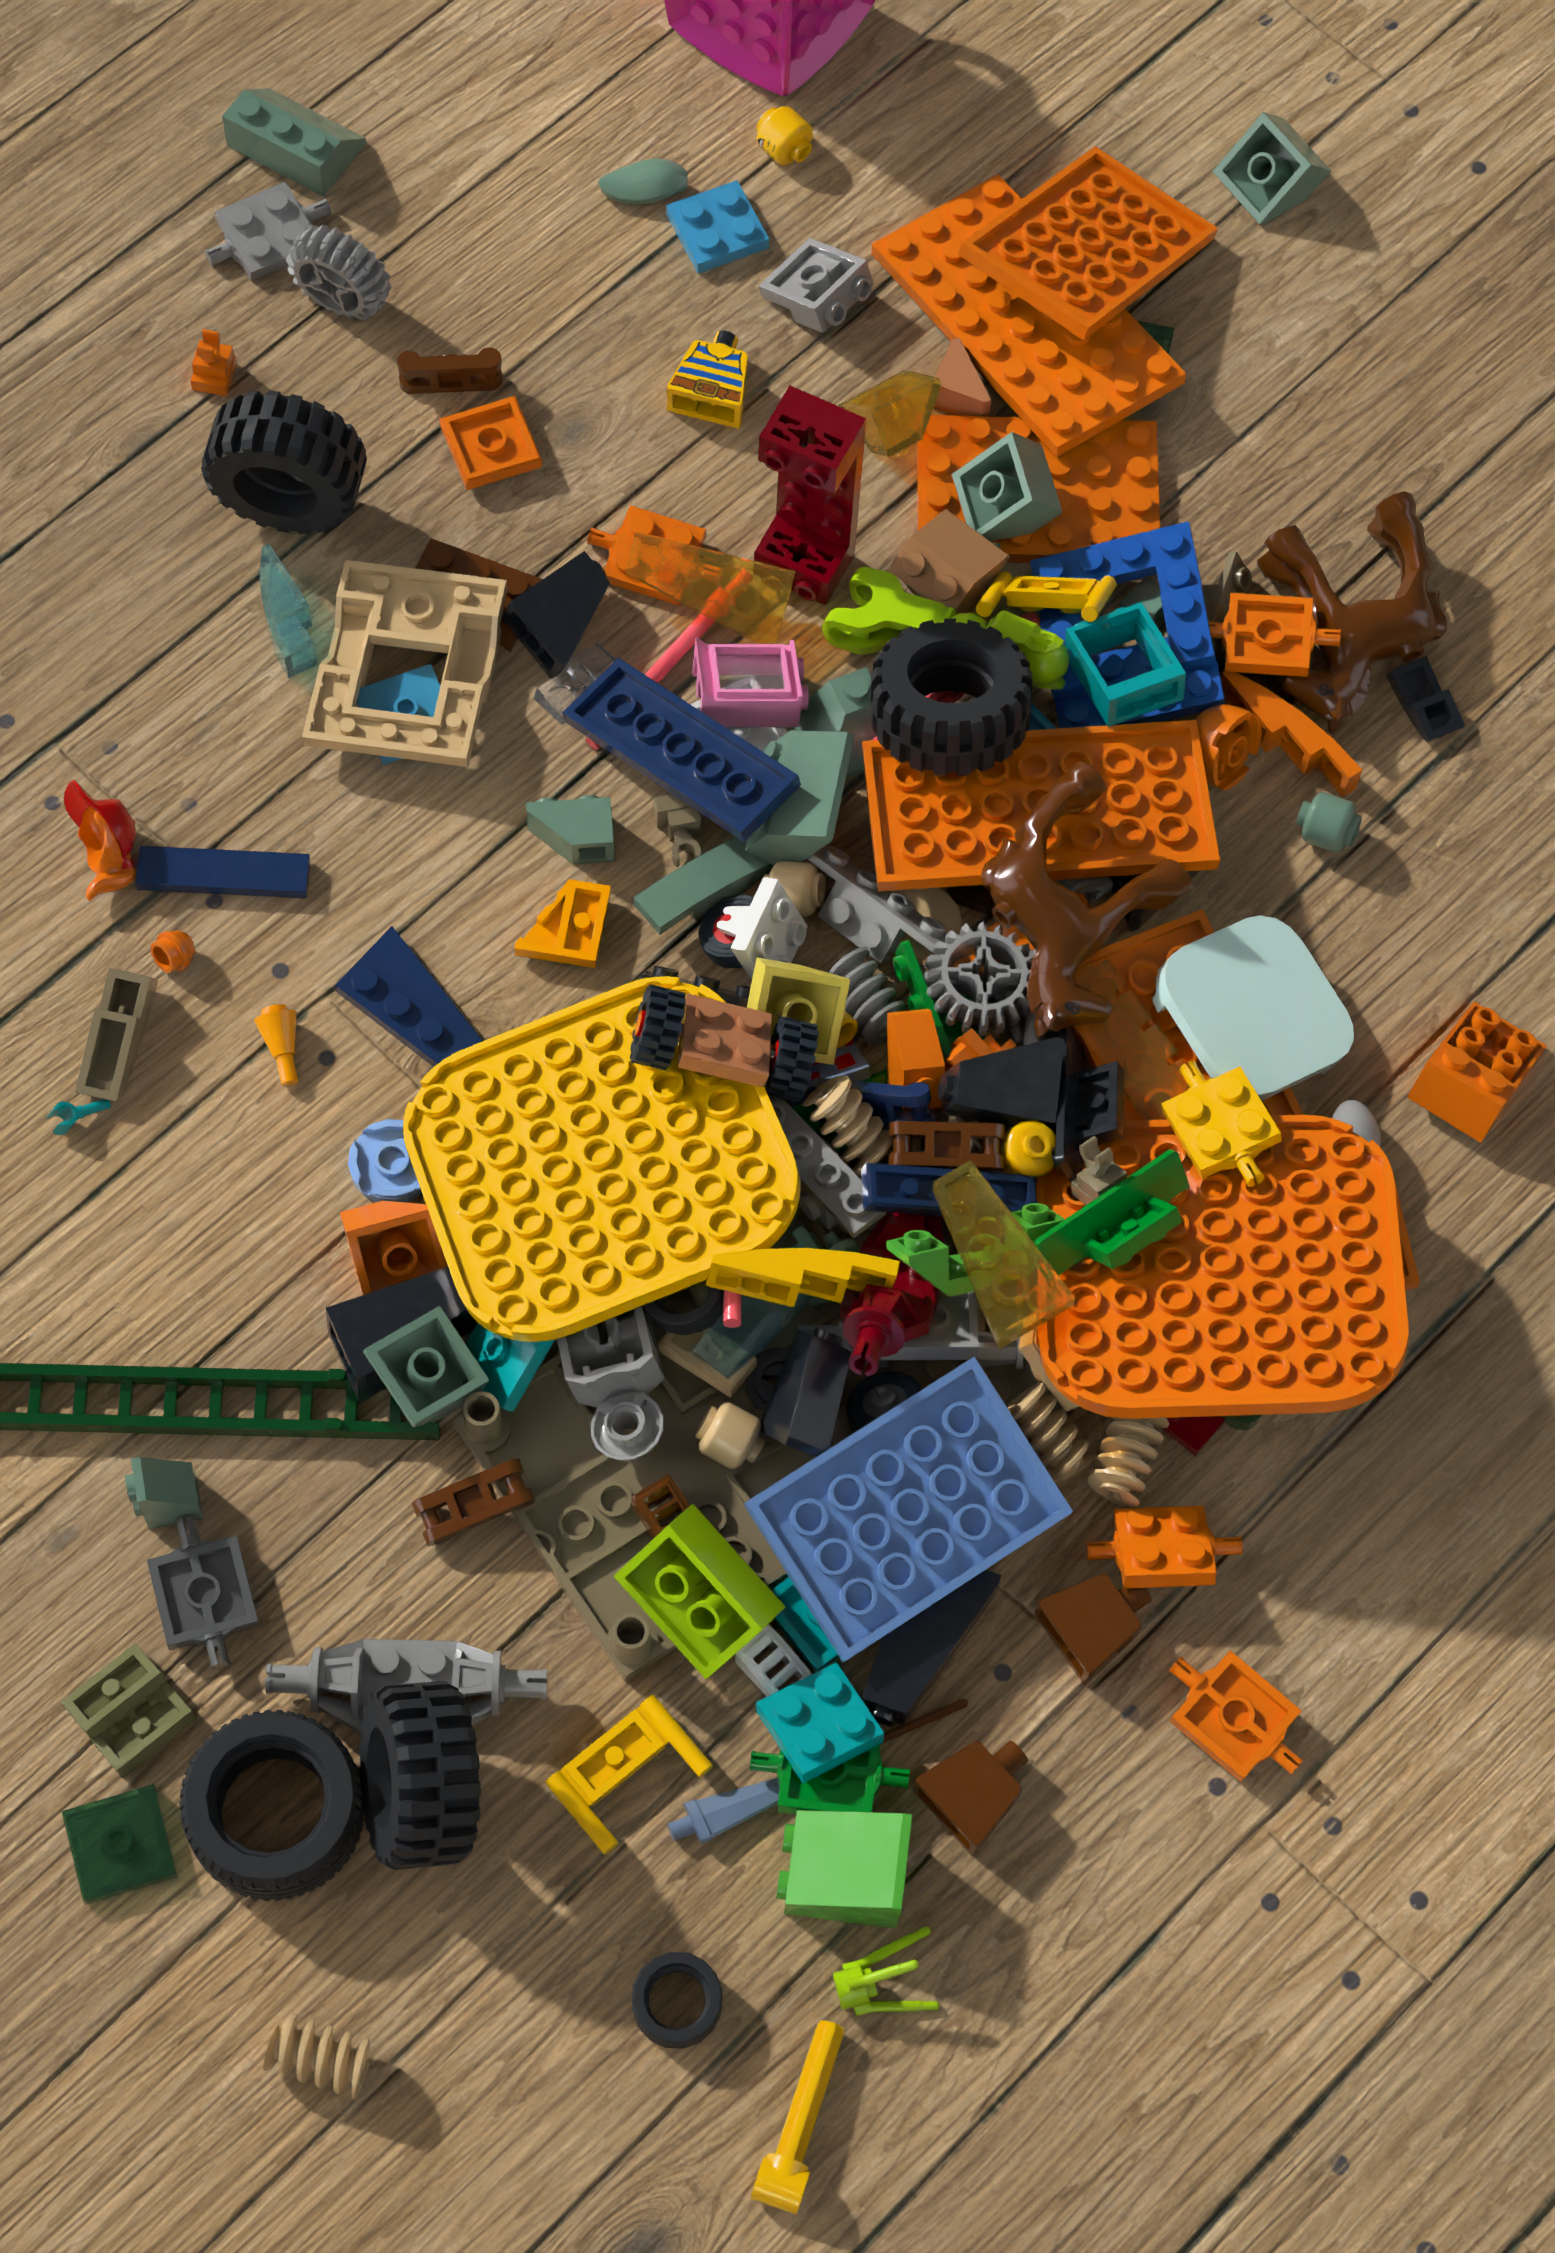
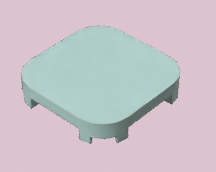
M1259 915L1243 919L1181 947L1157 970L1156 994L1152 997L1157 1012L1159 1013L1166 1009L1169 1011L1210 1076V1079L1240 1066L1262 1103L1267 1098L1319 1073L1324 1075L1349 1052L1353 1043V1023L1347 1009L1301 938L1290 926L1276 918Z

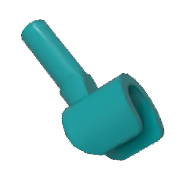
M102 1099L75 1107L69 1102L61 1101L56 1104L46 1118L49 1119L54 1116L62 1118L64 1121L58 1124L52 1132L55 1135H64L78 1119L109 1109L111 1104L109 1100Z

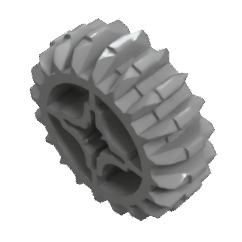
M322 224L320 227L311 225L308 230L304 229L302 234L298 235L292 243L286 259L289 265L287 270L294 277L293 282L302 287L304 295H309L314 300V304H320L326 310L333 311L338 315H345L350 320L356 317L359 320L366 321L368 317H373L386 302L385 300L389 295L388 292L392 287L389 283L390 275L384 270L385 264L375 258L376 253L364 247V242L359 243L353 239L352 234L345 235L336 227L331 230L328 226Z
M984 921L978 925L977 931L973 932L968 924L965 923L961 927L960 935L950 930L946 934L945 942L938 941L934 945V955L928 956L926 961L928 971L925 972L924 979L927 986H930L927 988L928 997H932L933 1001H937L934 1005L935 1011L938 1014L948 1012L946 1019L948 1027L959 1021L963 1023L961 1027L963 1034L973 1026L978 1027V1033L980 1037L986 1035L987 1028L992 1027L999 1036L1000 1033H1003L1005 1024L1014 1029L1019 1024V1016L1026 1018L1030 1014L1031 1010L1026 998V988L1028 986L1029 970L1032 966L1033 957H1028L1031 950L1029 943L1020 946L1016 945L1018 940L1017 932L1005 937L1002 935L1003 928L1001 924L996 926L994 932H989ZM975 955V959L972 962L959 964L958 968L951 967L961 958ZM993 958L999 960V961L1002 962L1003 964H999V963L996 962ZM980 967L982 968V977H984V982L986 983L984 992L983 982L980 981V976L978 975ZM1006 991H1014L1005 1000L989 1004L991 997L1005 995ZM960 994H965V995L968 996L972 1001H970V1000L964 998V997L961 996Z

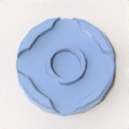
M386 1119L373 1123L362 1131L363 1134L358 1137L356 1142L354 1140L349 1151L348 1166L355 1187L366 1198L375 1202H409L421 1195L422 1191L404 1141L403 1120Z

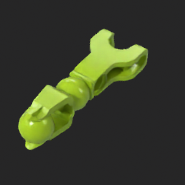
M870 567L858 568L849 580L851 598L855 604L861 607L856 609L836 607L829 612L822 623V632L828 643L839 649L865 655L882 650L893 637L898 639V634L911 626L914 629L919 628V625L925 621L933 620L934 623H942L944 618H956V622L967 623L968 620L976 621L985 629L991 626L1002 633L1003 639L1009 637L1016 643L1019 651L1026 655L1030 663V671L1033 677L1032 686L1059 690L1063 689L1066 683L1063 676L1067 673L1070 656L1063 643L1064 640L1056 634L1042 630L1036 623L1007 611L998 612L997 616L991 618L989 623L986 619L975 613H959L956 615V609L953 607L948 608L940 602L905 592L899 579L887 571Z

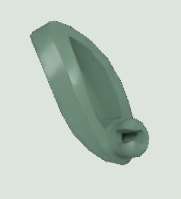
M654 158L642 160L606 174L599 179V186L603 195L611 200L632 205L651 204L684 191L688 185L687 171L678 163L667 159Z

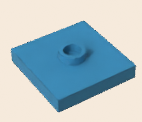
M428 664L360 688L357 706L359 708L434 717L440 684L432 665ZM379 756L383 765L402 759Z

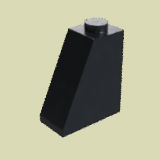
M584 551L510 601L502 615L503 621L552 681L560 676L569 662L610 582L603 567L597 561L592 560Z
M1054 1037L960 1061L941 1076L938 1086V1098L943 1100L941 1114L985 1123L1003 1124L1007 1127H1013L1019 1122L1027 1120L1043 1122L1048 1127L1056 1124L1064 1039Z
M815 1327L813 1335L798 1329L760 1421V1431L787 1446L815 1457L830 1449L849 1367V1359L852 1351L838 1346L840 1336Z

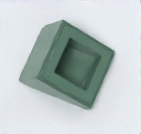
M1145 577L1123 599L1119 607H1128L1142 602L1154 623L1157 624L1164 617L1159 581Z

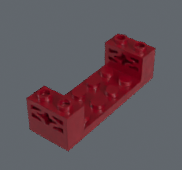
M791 385L787 388L759 436L758 461L763 462L771 470L778 472L776 516L754 551L753 574L758 575L768 584L780 585L794 591L804 600L817 601L827 605L855 556L867 418Z

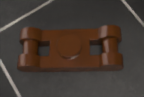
M484 348L478 355L444 354L442 356L420 357L414 351H405L397 358L400 388L409 394L492 391L498 389L503 382L501 354L495 348Z
M894 1121L889 1123V1137L894 1138L893 1152L889 1153V1165L988 1172L1004 1170L1005 1157L1000 1155V1141L1005 1139V1125L922 1121ZM911 1138H924V1152H911ZM970 1139L982 1140V1154L970 1153Z
M516 1458L505 1461L413 1501L412 1506L417 1517H422L426 1528L423 1531V1536L427 1546L443 1543L471 1528L509 1512L532 1505L535 1499L531 1488H525L521 1477L524 1469L520 1459ZM504 1481L508 1495L497 1499L492 1485ZM447 1505L452 1519L442 1522L438 1510Z

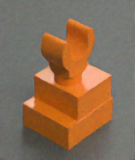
M202 329L203 340H199L192 362L193 374L190 380L192 390L227 396L237 366L233 346L220 344L219 332Z

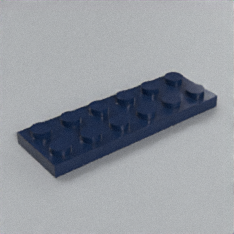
M620 658L610 665L562 712L567 724L743 842L801 786L798 774Z

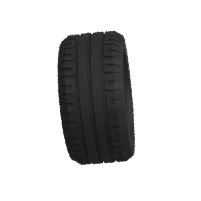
M264 1710L263 1713L257 1711L253 1712L252 1715L245 1714L240 1719L235 1718L231 1720V1723L228 1725L225 1723L219 1731L216 1730L211 1733L212 1736L205 1739L203 1746L195 1751V1757L192 1756L189 1762L190 1766L187 1767L185 1771L186 1776L182 1780V1789L180 1790L181 1801H179L180 1817L186 1838L195 1856L207 1873L223 1887H228L234 1893H239L246 1898L251 1896L252 1899H263L264 1901H270V1899L280 1901L284 1898L288 1900L293 1899V1896L297 1895L300 1897L308 1891L309 1893L315 1891L316 1887H322L328 1879L334 1878V1874L341 1871L343 1865L349 1861L350 1854L354 1853L356 1844L361 1838L360 1832L363 1830L365 1818L362 1783L352 1756L339 1737H335L334 1732L330 1729L328 1730L321 1722L318 1724L313 1718H306L305 1715L300 1713L296 1715L292 1711H287L286 1713L283 1710H276V1712ZM274 1759L298 1762L317 1775L323 1785L325 1794L321 1818L309 1836L290 1849L271 1853L246 1849L231 1839L224 1829L222 1809L226 1792L238 1775L259 1762Z

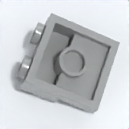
M809 238L759 285L762 298L791 309L795 322L824 333L831 325H840L846 317L847 310L857 300L865 301L870 296L874 283L867 260Z

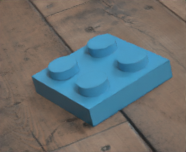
M738 180L666 205V215L697 274L769 249V237Z

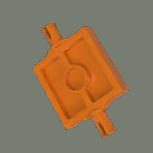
M632 505L629 506L622 526L614 535L592 527L587 537L588 545L591 544L609 550V558L604 571L610 584L678 606L686 588L695 578L718 585L722 575V568L700 562V552L707 537L706 529Z
M1230 593L1229 611L1224 618V622L1208 621L1211 637L1223 639L1222 643L1226 650V672L1308 677L1310 655L1314 645L1339 647L1341 629L1316 628V623L1312 616L1313 598Z
M1204 1505L1114 1509L1113 1514L1115 1531L1113 1541H1086L1087 1561L1114 1559L1115 1564L1121 1571L1124 1588L1215 1585L1217 1575L1215 1556L1242 1555L1243 1552L1241 1536L1214 1537L1208 1528Z
M1231 1650L1216 1667L1205 1671L1203 1674L1198 1672L1182 1656L1171 1667L1169 1672L1173 1673L1190 1690L1186 1701L1171 1717L1170 1722L1238 1781L1242 1782L1257 1764L1267 1760L1269 1757L1275 1760L1290 1775L1303 1762V1759L1282 1743L1286 1730L1302 1710Z

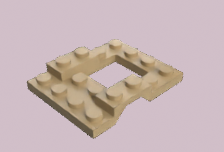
M345 560L336 595L335 628L328 656L319 665L302 734L304 746L468 767L482 703L487 701L502 634L500 622L508 591L507 580ZM375 644L448 654L434 717L356 707L360 687H365Z

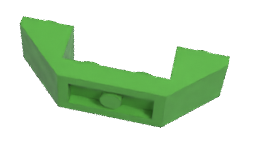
M1030 1203L1024 1205L1022 1210L1005 1213V1246H988L983 1249V1252L971 1255H949V1247L933 1237L929 1232L912 1230L906 1232L904 1237L887 1240V1250L928 1283L948 1297L1028 1279L1037 1267V1263L1041 1261L1034 1241L1065 1220V1218L1049 1209L1045 1204Z

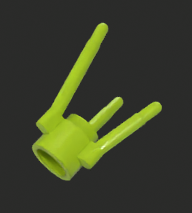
M924 1926L857 1961L842 1964L843 1970L832 1973L842 2010L854 2007L856 2016L871 2012L938 2010L940 2004L937 2001H869V1998L878 1996L876 1982L915 1970L919 1967V1963L917 1960H911L872 1972L871 1968L867 1967L928 1936L931 1933L930 1927Z

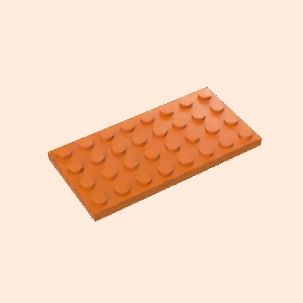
M997 174L872 243V255L950 341L960 338L975 369L1057 458L1185 384L1186 372L1126 309L1083 341L958 255L961 243L1021 200L1020 196Z
M1197 720L1121 724L1110 727L1105 725L1028 730L1021 746L1013 750V754L1003 762L995 761L991 769L980 772L979 769L971 770L970 775L958 776L957 772H946V776H938L928 769L920 772L912 769L910 762L905 761L901 763L890 754V749L886 750L883 748L878 740L862 741V758L878 892L984 885L981 876L984 864L998 854L1003 839H1011L1016 842L1015 832L1031 816L1039 799L1050 792L1059 778L1067 774L1079 761L1092 766L1101 775L1106 784V791L1081 813L1061 816L1054 823L1046 846V864L1049 877L1054 880L1139 875L1153 869L1164 858L1177 861L1186 871L1215 870L1219 868L1220 856Z

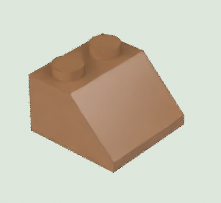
M945 509L909 538L887 570L924 598L940 602L948 608H955L957 615L959 613H970L1010 556Z

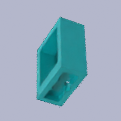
M1142 602L1118 608L1109 614L1096 618L1093 622L1081 621L1073 627L1066 629L1065 646L1070 656L1069 663L1108 727L1184 700L1186 672ZM1135 639L1154 670L1107 686L1091 660L1090 655Z

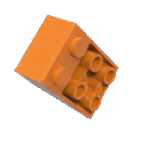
M1473 1001L1428 1059L1407 1098L1482 1143L1547 1045L1537 1040L1530 1032L1519 1029L1499 1017L1494 1010L1483 1007Z

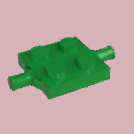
M881 1744L805 1783H802L781 1750L780 1754L755 1752L752 1750L750 1758V1771L777 1773L780 1786L777 1813L796 1815L797 1810L872 1812L874 1798L880 1790V1785L908 1789L910 1769L882 1766Z

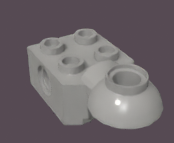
M640 1306L557 1339L565 1380L576 1401L580 1404L598 1408L591 1421V1438L595 1447L606 1457L618 1461L637 1460L647 1455L658 1444L663 1433V1414L659 1405L648 1394L664 1380L652 1319L644 1306ZM638 1426L633 1433L621 1435L626 1428Z

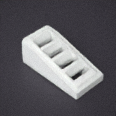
M770 1624L735 1654V1663L766 1696L779 1691L778 1688L794 1674L800 1680L812 1675ZM769 1646L773 1652L757 1665L753 1659ZM782 1660L787 1666L770 1680L766 1673Z

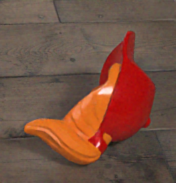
M72 780L64 792V805L68 815L79 827L78 837L86 846L88 865L97 874L86 890V898L88 901H91L99 894L118 891L134 881L136 869L134 868V862L131 859L130 853L137 837L136 823L120 800L113 798L95 800L75 780Z

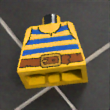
M718 331L713 343L701 340L691 343L668 383L667 411L740 429L747 381L748 354L736 349L739 340L735 334L729 331Z

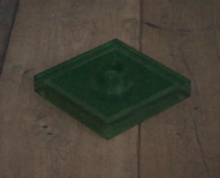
M154 1784L62 1811L85 1905L178 1877Z

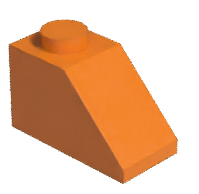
M930 1009L887 1013V1084L907 1086L916 1082L926 1083L931 1094V1101L928 1104L929 1109L942 1108L943 1100L938 1098V1086L941 1076L945 1073V1062L932 1011ZM902 1107L903 1111H911V1108Z

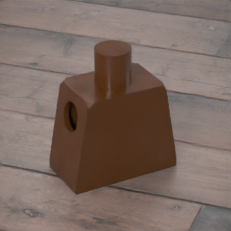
M1100 1574L1043 1598L1038 1602L1034 1615L1079 1679L1086 1685L1138 1636L1142 1625L1135 1612L1150 1603L1152 1599L1147 1588L1122 1587L1117 1590L1106 1574Z
M1011 1740L994 1755L982 1743L975 1741L915 1779L912 1791L973 1857L1019 1799L1022 1788L1012 1776L1028 1762V1758L1022 1749Z

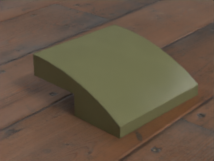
M136 1643L61 1701L73 1719L122 1779L197 1720L191 1709L173 1690L161 1672Z

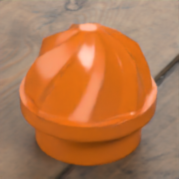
M179 930L164 931L158 935L157 941L151 944V954L154 961L166 973H171L174 970L178 972L185 970L196 953L191 936Z

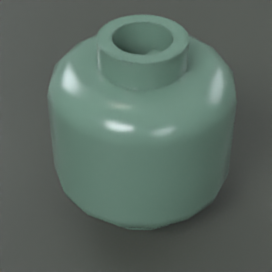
M1320 792L1314 797L1312 802H1303L1296 824L1303 826L1302 838L1306 843L1337 853L1345 846L1351 847L1360 829L1362 816L1357 814V806L1352 801L1326 792Z

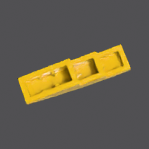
M813 1248L755 1249L713 1255L705 1286L790 1307L795 1306L798 1293L842 1303L846 1288L861 1292L866 1284L893 1288L900 1261L856 1252Z

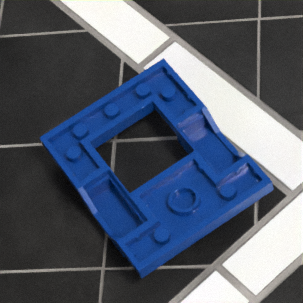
M1189 521L1030 560L1032 575L1037 577L1084 578L1101 581L1104 576H1112L1116 583L1119 584L1157 574L1168 637L1164 639L1186 672L1184 700L1115 725L1163 722L1201 713L1214 705L1226 704ZM1044 608L1039 611L1040 628L1056 634L1064 640V644L1066 629L1084 621L1081 612L1073 614L1063 613L1059 608ZM1138 644L1090 656L1107 686L1154 670ZM1069 663L1067 673L1063 676L1066 682L1063 689H1051L1056 705L1059 728L1105 726V721Z

